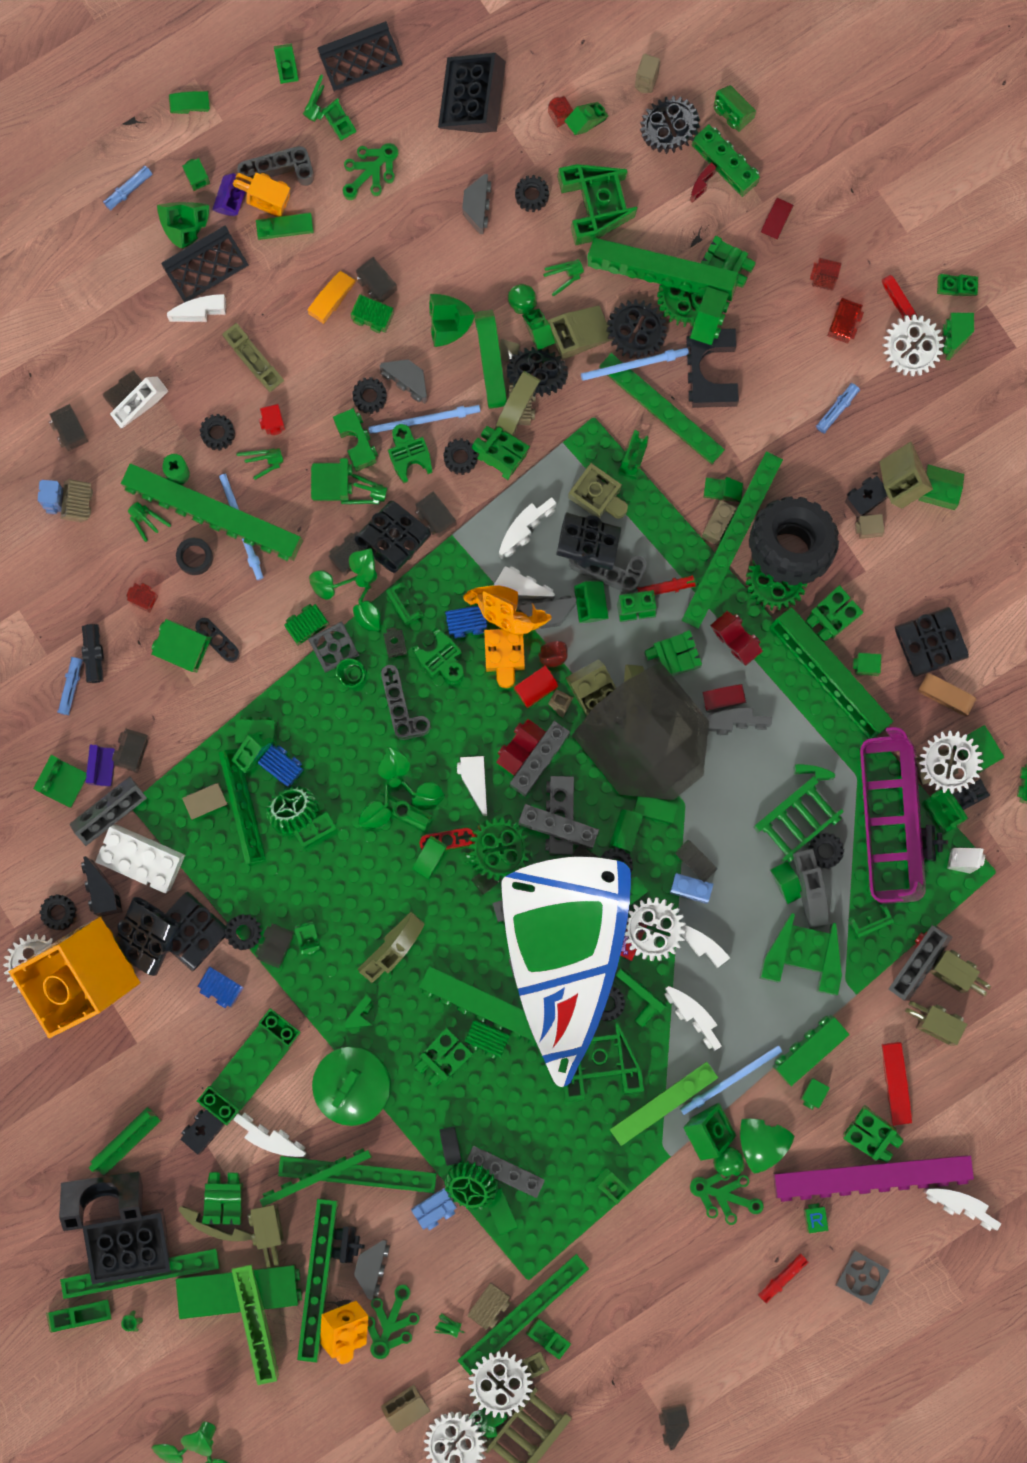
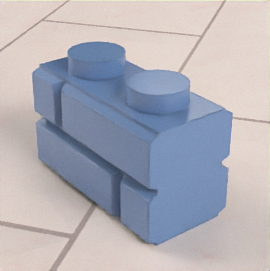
M39 481L40 492H38L37 501L48 514L61 512L62 486L57 481Z
M676 873L670 894L708 904L713 883L703 882L702 880Z
M443 1188L412 1208L411 1211L423 1230L425 1228L431 1230L439 1225L437 1221L442 1217L447 1220L456 1214L454 1210L457 1206L452 1198L448 1197V1192Z

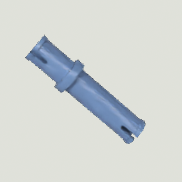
M143 166L140 171L120 188L117 187L115 192L103 201L105 206L111 211L122 200L125 201L131 192L153 175L149 168Z
M850 383L844 393L837 397L835 404L816 425L820 432L825 434L843 410L851 405L852 399L860 392L859 387Z
M71 657L68 673H65L66 681L57 713L70 715L77 681H80L79 673L83 662L82 659Z

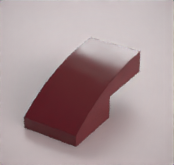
M712 162L703 170L693 186L690 197L692 203L706 192L707 184L705 182L716 173V167Z
M777 197L761 233L778 240L794 205Z
M743 684L702 692L706 711L747 703Z

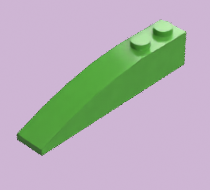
M708 1062L703 1063L615 1125L610 1131L622 1146L718 1079V1076Z
M252 1265L232 1268L257 1385L275 1382L278 1380L279 1371Z

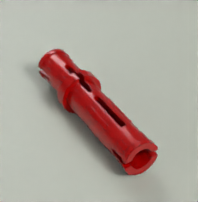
M693 575L680 579L672 578L671 581L637 587V591L654 590V595H659L672 591L677 593L679 590L696 586L695 582L687 583L694 580Z
M800 1253L778 1276L769 1281L770 1283L758 1296L767 1304L778 1292L781 1293L783 1291L782 1288L809 1263L807 1259Z

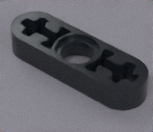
M201 618L196 622V630L212 637L209 645L226 662L234 663L239 659L240 652L238 648L208 618ZM202 623H208L207 627L211 632H213L210 634V636L206 630L200 631L202 628L200 625ZM217 635L223 637V642L220 645H214L212 642L213 638ZM226 646L230 651L235 650V657L232 658L230 656L227 658L228 653L224 649L222 652L219 650Z

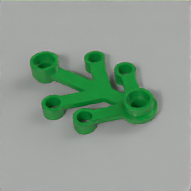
M384 144L381 149H367L365 146H360L357 149L359 158L365 159L367 156L378 158L371 162H354L352 159L345 160L344 167L346 171L365 170L352 184L349 183L343 187V196L347 200H354L358 195L357 189L371 176V194L373 196L381 195L380 167L385 162L386 172L383 175L384 181L391 184L395 180L393 161L398 157V149L394 144ZM361 150L366 151L364 155H361L359 152ZM392 150V153L386 154V151ZM348 163H352V164H353V166L350 167V168L347 167L346 165H347ZM392 175V179L388 180L386 176ZM352 188L353 192L348 193L347 189ZM374 188L380 189L378 192H373Z
M718 1173L708 1179L703 1177L694 1178L690 1183V1191L693 1195L701 1198L709 1218H716L718 1216V1209L713 1207L708 1194L716 1197L725 1215V1221L729 1225H734L737 1222V1216L732 1213L727 1201L747 1207L752 1214H759L763 1211L764 1205L760 1199L753 1198L748 1200L729 1193L739 1187L748 1186L749 1178L746 1175H740L737 1180L719 1189L710 1186L720 1180H728L731 1175H728L727 1178H722L721 1173ZM742 1177H745L747 1179V1183L745 1185L740 1184V1179ZM698 1183L703 1184V1190L698 1191L696 1185ZM754 1203L759 1204L758 1210L752 1208ZM710 1209L716 1210V1214L714 1216L709 1215ZM729 1215L734 1216V1222H728L727 1218Z
M402 1284L395 1289L396 1300L388 1319L382 1307V1299L376 1297L371 1301V1307L376 1311L383 1328L380 1338L375 1328L376 1321L374 1317L368 1316V1319L373 1320V1325L368 1326V1331L373 1341L370 1351L376 1359L386 1358L391 1348L403 1343L408 1344L412 1340V1334L404 1331L400 1337L388 1341L392 1332L408 1325H416L420 1320L419 1315L413 1312L408 1317L395 1322L403 1301L407 1300L411 1294L410 1288L407 1285ZM400 1289L406 1290L405 1296L399 1294ZM379 1300L381 1303L380 1307H375L373 1302ZM410 1316H417V1321L411 1322ZM408 1334L410 1340L404 1341L402 1336ZM378 1345H382L384 1347L383 1352L377 1351Z

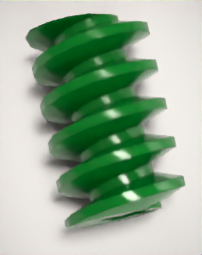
M170 454L164 458L162 469L167 479L180 485L185 484L190 477V471L183 457L178 454Z

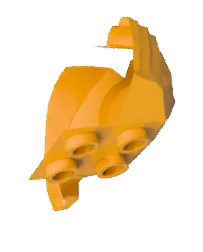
M500 585L478 587L469 590L463 596L464 601L470 605L478 604L487 621L501 629L518 635L538 629L552 618L545 611L536 610L533 603L532 616L528 617L522 612H517L518 592Z

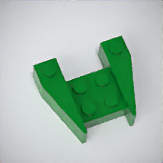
M579 164L558 169L557 178L561 194L581 190L588 215L586 218L572 220L571 232L575 246L593 242L594 238L599 239L635 217L637 207L626 208L620 181L626 179L627 169Z
M790 914L763 959L759 979L779 983L785 964L820 972L816 992L837 996L842 971L836 923L830 924L829 933L793 925L795 914Z
M618 1023L615 1024V1035L593 1037L572 1081L567 1086H564L566 1102L585 1100L583 1080L616 1075L622 1076L624 1095L644 1092L642 1071ZM567 1059V1064H566L565 1073H566L567 1066H568V1063H569V1060H568V1059Z

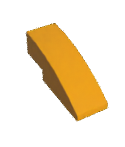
M340 270L307 309L308 314L325 324L332 312L337 310L356 280Z

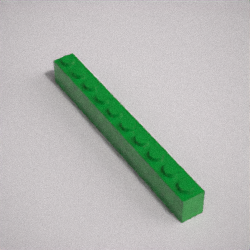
M766 451L681 621L699 629L783 459Z
M131 463L120 483L125 488L124 491L129 494L135 495V493L142 495V499L148 502L154 500L159 503L158 506L168 510L169 507L175 509V513L180 516L186 517V515L193 517L192 520L196 523L203 524L205 522L209 524V528L217 532L220 529L226 531L227 536L233 539H237V537L242 538L245 544L252 547L256 544L261 547L260 550L268 554L274 552L278 554V558L284 561H288V559L294 561L303 543V539L296 534Z

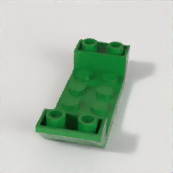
M271 1008L211 1086H208L196 1101L226 1126L245 1107L287 1054L301 1033Z

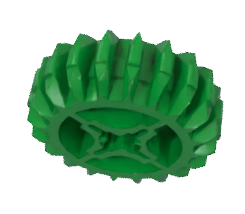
M299 785L297 788L291 786L289 790L285 788L283 792L278 791V795L272 796L273 801L268 802L269 807L266 808L267 819L270 825L279 833L282 832L286 835L289 832L293 835L294 831L300 833V829H307V824H313L312 819L317 818L318 802L311 791Z
M460 1161L458 1165L455 1164L448 1171L445 1179V1191L448 1192V1197L453 1198V1202L459 1203V1206H466V1209L471 1207L474 1211L477 1208L482 1210L494 1201L498 1191L497 1180L494 1179V1174H489L490 1169L485 1170L483 1165L478 1166L476 1162L471 1164L469 1161L464 1164Z

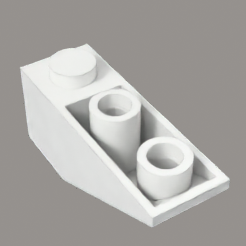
M505 566L494 586L500 585L517 591L518 599L543 600L552 598L554 600L555 598L553 589L546 585H543V587L538 585L534 578L528 575L526 577L519 574L520 571L512 566L510 568Z
M951 849L947 869L969 874L984 865L985 854H983V849Z

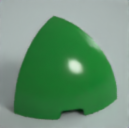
M175 202L157 205L159 220L165 234L179 248H185L198 239L197 234L200 229L207 224L209 217L208 204Z
M430 294L429 315L431 316V336L434 347L450 344L468 331L473 323L475 314L467 304L447 295Z
M749 1118L741 1120L740 1140L742 1151L749 1168L754 1174L774 1166L790 1149L795 1136L778 1124L775 1127L765 1125V1121L761 1119Z

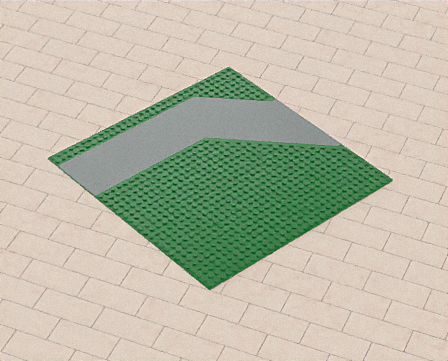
M591 418L387 588L390 589L401 582L405 583L424 614L423 617L405 626L385 590L372 601L380 614L381 630H368L362 627L355 617L344 624L359 654V657L355 659L362 662L366 669V678L361 685L354 688L342 685L335 675L336 668L325 673L313 650L143 793L147 799L133 809L162 845L185 855L181 868L227 923L232 918L242 914L251 915L252 918L255 917L257 919L256 921L261 924L260 929L262 928V932L260 935L262 937L255 947L250 948V951L334 1051L343 1047H360L372 1052L383 1062L390 1078V1094L383 1109L444 1182L448 1171L454 1165H446L439 1130L453 1126L456 1129L461 1158L464 1164L473 1146H476L545 1179L537 1198L497 1180L498 1189L502 1188L518 1225L517 1229L501 1236L488 1207H484L482 1210L477 1208L475 1211L471 1207L468 1209L527 1280L532 1279L616 1205L612 1199L593 1183L606 1168L630 1189L626 1194L627 1196L690 1141L683 1127L693 1116L716 1103H720L723 1111L727 1109L773 1068L772 1066L776 1064L775 1060L782 1054L785 1056L795 1042L802 1041L807 1031L812 1028L815 1029L823 1017L833 1016L915 945V941L921 932L925 934L932 925L936 926L996 873L995 869L986 859L983 866H980L979 869L970 874L947 869L951 849L975 848V846L958 827L945 834L943 833L923 802L930 796L918 783L921 828H925L926 825L935 826L936 840L937 833H942L943 840H948V845H943V852L941 853L937 852L936 845V861L924 859L926 892L922 899L915 902L885 904L878 902L872 897L869 881L860 755L863 742L869 738L769 627L775 620L760 603L756 604L757 600L755 598L751 599L752 594L747 592L745 586L730 569H728L699 629L681 621L715 553L640 468L636 477L619 471L625 451L596 418ZM590 463H592L622 484L621 491L617 497L628 505L627 513L623 518L617 519L606 511L600 518L604 523L621 527L614 565L626 570L633 557L641 556L646 561V569L638 587L693 575L694 580L687 583L695 582L696 587L682 589L677 593L672 591L654 595L656 603V617L639 620L638 613H636L637 620L620 622L617 609L619 595L629 593L604 584L609 619L579 623L577 605H575L560 626L538 628L523 634L525 670H515L514 685L510 688H502L497 683L496 671L486 672L485 632L479 635H473V632L467 633L465 637L457 639L454 636L450 637L445 611L477 606V603L470 605L464 601L463 596L469 590L478 587L494 586L505 566L508 568L512 566L520 571L519 574L526 577L528 575L534 578L538 585L542 587L546 585L553 589L555 594L554 600H560L562 596L575 598V585L585 581H597L571 569L568 558L556 555L565 513L585 518L591 515L568 499V494ZM552 497L556 502V511L549 517L544 516L540 520L541 523L534 529L529 528L531 540L526 545H519L515 548L513 555L509 558L505 556L501 559L499 557V550L502 541L515 519L531 503L538 508ZM636 562L632 565V567L635 570H641L643 568L642 564L639 562ZM591 565L590 570L598 572L600 567ZM615 572L607 574V577L611 580H615L618 577ZM628 579L625 581V585L633 587L635 582ZM518 599L516 611L519 612V606L523 602L533 601L534 603H541V600ZM726 611L732 615L737 614L743 621L741 625L744 630L751 636L754 634L761 642L759 646L763 652L746 666L732 655L731 649L725 642L722 643L710 626ZM486 620L487 630L501 629ZM435 628L446 634L462 651V655L457 661L463 668L464 678L458 684L449 683L441 673L433 679L421 666L412 650L417 645L425 651H433L437 647V639L432 633ZM690 630L696 645L694 649L697 648L702 662L701 668L665 679L663 676L653 678L650 667L659 664L657 658L647 661L644 651L653 647L656 642L672 638ZM335 632L334 634H332L333 638L336 640L345 637V635L340 632ZM326 640L317 647L318 650L326 647ZM331 644L330 649L332 651H335L337 649V645ZM349 644L340 650L343 658L349 655ZM332 654L322 657L327 663L333 664L337 662ZM599 659L605 665L623 700L625 665L643 666L648 681L651 711L657 706L652 703L656 697L653 694L654 690L656 689L661 692L666 688L670 691L674 687L682 691L681 695L686 701L684 706L697 709L694 724L705 717L721 711L753 708V716L772 717V725L767 727V730H757L755 726H748L747 729H738L736 725H733V731L728 733V735H717V732L709 731V734H698L692 728L681 769L663 764L677 708L673 704L668 709L674 715L668 722L651 714L650 724L645 725L644 743L625 742L624 746H620L619 733L615 728V721L595 731L573 694L566 677ZM393 665L399 672L409 719L424 716L429 720L431 729L427 735L408 740H400L396 737L381 676V671L385 666ZM546 665L558 684L556 689L573 697V700L562 718L548 704L555 690L527 709L514 691V687ZM453 670L450 671V672H451V676H452V675H455V676L458 675L457 671H453ZM388 671L387 675L389 677L390 684H394V674H392V671ZM743 684L747 703L706 711L702 692ZM393 689L390 691L389 696L396 698L399 696L400 691ZM400 707L394 710L395 716H401L404 713V709ZM626 715L617 720L619 726L624 724L623 718L626 719ZM241 717H252V720H260V717H271V720L276 722L275 747L281 746L287 751V757L290 759L295 757L302 763L300 767L303 768V772L291 786L297 788L300 785L302 788L306 787L311 791L318 802L316 816L327 810L336 829L303 848L295 833L292 835L288 832L285 835L282 832L276 831L267 819L266 808L269 807L268 802L273 801L272 796H277L278 791L283 792L285 788L288 790L290 788L258 764L257 767L244 773L265 860L246 864L219 752L240 748L241 745H236L235 743L236 720H240ZM529 719L547 732L555 721L570 731V735L531 791L524 797L510 787V783L515 776L496 763L500 757L498 752L503 745L508 746L516 735L514 730L519 723L524 724ZM419 722L416 728L420 731L425 730L427 724ZM401 726L398 729V733L401 735H405L408 732L406 726ZM388 747L400 751L409 760L410 769L401 778L404 779L413 791L416 792L418 786L422 783L434 782L441 787L445 795L444 799L437 806L422 810L433 816L426 831L406 821L399 820L392 814L390 820L381 827H361L358 824L359 816L363 809L369 803L375 801L380 790L385 792L384 783L386 780L379 775L378 764ZM891 752L865 754L867 782L902 779L901 763ZM484 756L487 816L482 815L464 784L461 774L457 773V763H461L460 757ZM795 764L818 766L835 773L833 780L818 781V784L815 785L816 791L835 813L841 809L844 811L840 815L842 819L835 825L830 823L816 835L829 833L839 837L840 842L843 843L844 856L836 866L829 869L821 868L827 898L829 925L812 929L829 933L830 924L836 923L842 971L837 996L816 992L820 972L785 964L779 983L759 979L763 959L789 915L795 914L793 925L809 929L802 899L800 898L787 905L770 872V869L783 864L781 859L786 855L767 832L760 831L757 833L753 828L813 777V773L794 775L793 767ZM551 776L574 777L573 821L599 829L592 850L573 844L572 856L549 855V851L545 850L546 839H549L550 835L520 825L521 829H524V835L528 836L526 840L530 843L529 846L538 863L567 857L600 858L605 851L611 848L615 849L610 847L609 843L620 810L633 811L638 794L678 805L674 821L671 824L645 816L642 818L629 855L633 860L631 878L633 879L637 876L648 890V893L634 904L641 907L640 901L643 900L647 904L648 898H651L653 903L655 898H659L660 904L665 899L667 900L666 906L673 903L672 910L679 908L680 910L677 915L684 916L680 922L686 923V926L712 939L725 951L730 959L716 968L706 953L698 957L686 940L678 942L681 948L674 947L676 954L668 952V959L662 955V961H659L657 956H655L654 961H650V955L646 959H642L643 953L639 956L634 955L632 961L620 956L612 986L618 988L624 995L625 1008L622 1014L612 1021L600 1020L593 1037L615 1035V1024H619L642 1071L643 1093L624 1095L622 1076L616 1075L583 1080L585 1100L566 1102L564 1087L555 1084L539 1047L537 1048L527 1043L529 1039L523 1036L521 1039L510 1035V1030L504 1028L501 1032L510 1035L502 1056H497L496 1059L485 1055V1050L479 1048L478 1051L467 1047L468 1043L465 1042L473 1021H479L474 1018L476 1014L468 1012V1014L462 1013L457 1010V1005L451 1003L448 1006L439 1002L440 997L433 995L431 998L421 993L422 989L419 986L430 966L524 1010L509 963L511 958L505 920L497 921L492 904L502 900L501 876L498 881L494 880V875L491 879H487V873L482 876L480 875L481 868L475 870L476 865L473 867L470 862L465 865L464 863L468 861L465 854L472 851V849L466 846L445 850L430 878L424 877L412 869L422 851L419 843L424 835L462 828L479 831L477 827L479 824L484 826V821L486 820L491 823L492 818L512 809L519 823L525 804L546 811V800H550V793H546V786ZM219 782L227 805L191 820L182 798ZM403 784L395 788L389 786L388 794L412 805L411 801L414 795ZM902 787L868 790L870 818L904 816ZM557 792L554 795L555 800L559 802L566 798L562 792ZM805 794L801 797L802 804L821 826L830 819L810 795ZM405 806L398 809L399 815H405L408 812V808ZM790 806L786 810L787 816L806 838L815 831L796 807ZM557 811L555 813L556 815L565 818V814L563 812ZM776 818L771 822L772 828L791 850L800 844L799 840L782 820ZM905 824L871 826L873 855L907 852ZM464 832L462 837H458V833H454L456 844H460L459 840L461 839L469 842V838L472 837V835H468V832ZM445 835L442 838V843L447 846L453 843L452 836ZM486 836L484 842L487 846H491L492 841ZM812 838L797 852L808 850V846L814 838ZM922 840L923 847H926V840ZM827 843L820 845V856L830 858L833 855L832 846ZM508 846L496 847L486 850L484 854L487 852L503 851L509 848ZM508 852L506 858L509 862H512L514 858ZM493 856L488 858L490 865L495 864ZM793 859L789 864L798 876L796 865ZM908 860L873 863L875 891L910 889ZM675 874L713 883L708 904L670 894ZM512 883L514 889L530 892L525 883ZM881 904L886 905L894 923L856 939L848 919ZM630 906L629 911L635 912L634 906ZM650 911L644 916L646 922L653 920V914ZM412 912L425 924L421 933L400 962L389 973L384 971L371 983L359 973L358 968L385 943L383 938ZM669 918L663 920V927L665 929L671 927L672 922ZM314 922L320 949L313 954H301L295 926ZM657 924L655 926L647 925L646 927L652 930L653 934L657 932L669 937L671 936L669 932L657 929ZM240 925L236 930V934L241 940H246L250 936V929L246 925ZM646 931L644 932L641 941L646 939ZM660 936L656 939V945L663 947L665 939ZM621 968L667 1005L661 1013L657 1010L644 1027H641L635 1021V1018L648 1002L616 976ZM669 986L683 992L708 1012L717 1024L711 1030L721 1044L720 1048L715 1051L712 1048H707L703 1041L705 1038L703 1033H698L692 1024L694 1022L693 1018L687 1022L684 1019H679L675 1013L676 1006L674 1003L670 1004L664 996L667 993L665 988ZM364 996L370 997L373 1000L371 1002L373 1007L367 1014L363 1013L361 1016L373 1026L349 1029L342 1027ZM611 996L608 997L604 1008L605 1011H610L615 1006V1000ZM486 1020L485 1023L479 1021L490 1027H492L493 1022ZM447 1027L459 1041L446 1054L448 1055L462 1042L473 1055L445 1082L442 1081L434 1087L428 1081L434 1071L429 1067L422 1074L415 1068V1065L421 1059L419 1056ZM777 1046L781 1048L782 1053L704 1102L705 1105L700 1108L696 1107L685 1115L682 1114L680 1108L691 1102L693 1097L698 1094L702 1095ZM567 1058L561 1059L558 1072L565 1073ZM708 1062L718 1076V1079L622 1146L618 1143L610 1131L611 1128L703 1063Z

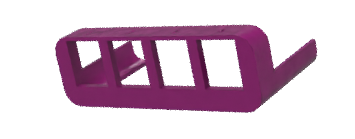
M890 727L886 728V732L890 737L867 739L863 742L860 749L870 892L875 900L885 904L919 901L926 892L916 749L902 729ZM900 751L902 779L867 782L865 754ZM902 787L904 816L870 818L868 790ZM905 824L907 852L873 855L871 826ZM908 860L910 889L875 891L873 863Z

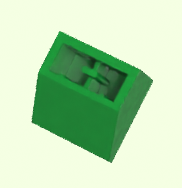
M731 85L716 92L714 110L719 116H723L727 120V124L732 129L740 132L755 118L756 110Z
M951 313L949 318L946 319L945 324H943L942 335L945 336V343H943L942 352L946 354V360H950L964 347L974 333V313Z

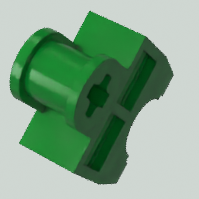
M399 424L395 426L392 436L396 447L388 449V454L394 470L403 484L408 482L406 476L407 469L412 464L421 465L423 469H426L427 474L433 473L430 454L424 438L421 437L414 440L411 430L407 425ZM402 432L403 435H405V438L402 439L399 436V433Z
M435 628L432 633L437 639V647L433 651H425L417 645L412 650L421 666L433 679L441 673L449 683L458 684L464 678L463 668L457 661L462 655V651L446 634ZM451 670L457 671L458 675H457V676H455V675H452V676H451V672H450V671H451Z

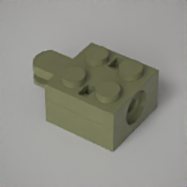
M590 463L568 494V499L598 518H601L606 511L613 517L620 519L626 515L628 509L627 503L617 497L621 491L622 484L592 463Z
M952 949L950 951H943L930 970V973L960 993L968 992L971 988L985 997L987 992L973 982L987 990H990L991 985L977 977L980 973L976 969L977 965L968 960L967 962L960 959L961 955Z
M909 1002V1006L923 1013L921 1015L909 1008L905 1010L907 1014L920 1020L916 1027L917 1029L950 1046L958 1045L968 1025L963 1022L964 1018L957 1014L949 1015L945 1013L946 1009L937 1004L936 1006L933 1005L925 1008L915 1002Z
M278 1204L254 1208L250 1210L251 1214H248L249 1224L254 1227V1234H252L253 1245H257L258 1250L263 1249L267 1268L271 1267L269 1247H271L273 1262L277 1266L279 1265V1258L276 1246L285 1243Z

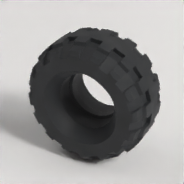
M790 496L784 497L780 501L777 499L770 502L766 508L759 512L750 531L749 548H751V556L755 564L760 565L761 572L766 576L769 574L774 577V581L779 583L784 581L788 582V585H798L799 582H802V584L813 582L815 578L821 577L826 573L839 547V532L836 524L832 523V516L828 511L824 512L820 504L817 502L811 503L804 497L793 499ZM782 534L796 535L806 543L808 551L803 553L790 552L781 546L777 536Z

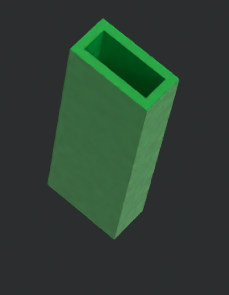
M296 1264L253 1269L264 1310L298 1306L299 1301H302L301 1288L298 1289L297 1281L300 1280L299 1268L296 1269ZM232 1272L176 1279L179 1319L241 1312Z

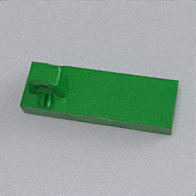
M311 213L256 220L258 240L314 233Z

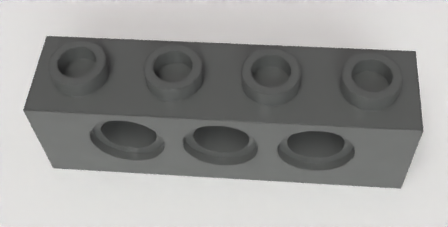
M554 721L513 778L510 787L526 797L567 740L570 731Z
M129 776L69 825L75 835L87 846L109 829L110 826L114 825L147 799V797Z
M551 776L546 786V793H550V800H546V811L553 814L561 811L565 814V818L573 820L574 777ZM557 792H562L566 798L559 802L555 800L554 795ZM550 836L549 839H546L545 850L549 851V855L572 856L573 843L557 840Z
M525 804L519 820V825L590 850L593 849L599 829Z
M932 925L889 987V990L902 1000L910 1001L953 937L940 927Z
M473 1146L467 1158V1161L471 1164L476 1162L478 1166L483 1165L485 1170L490 1169L489 1174H494L495 1179L537 1198L545 1179L476 1146Z

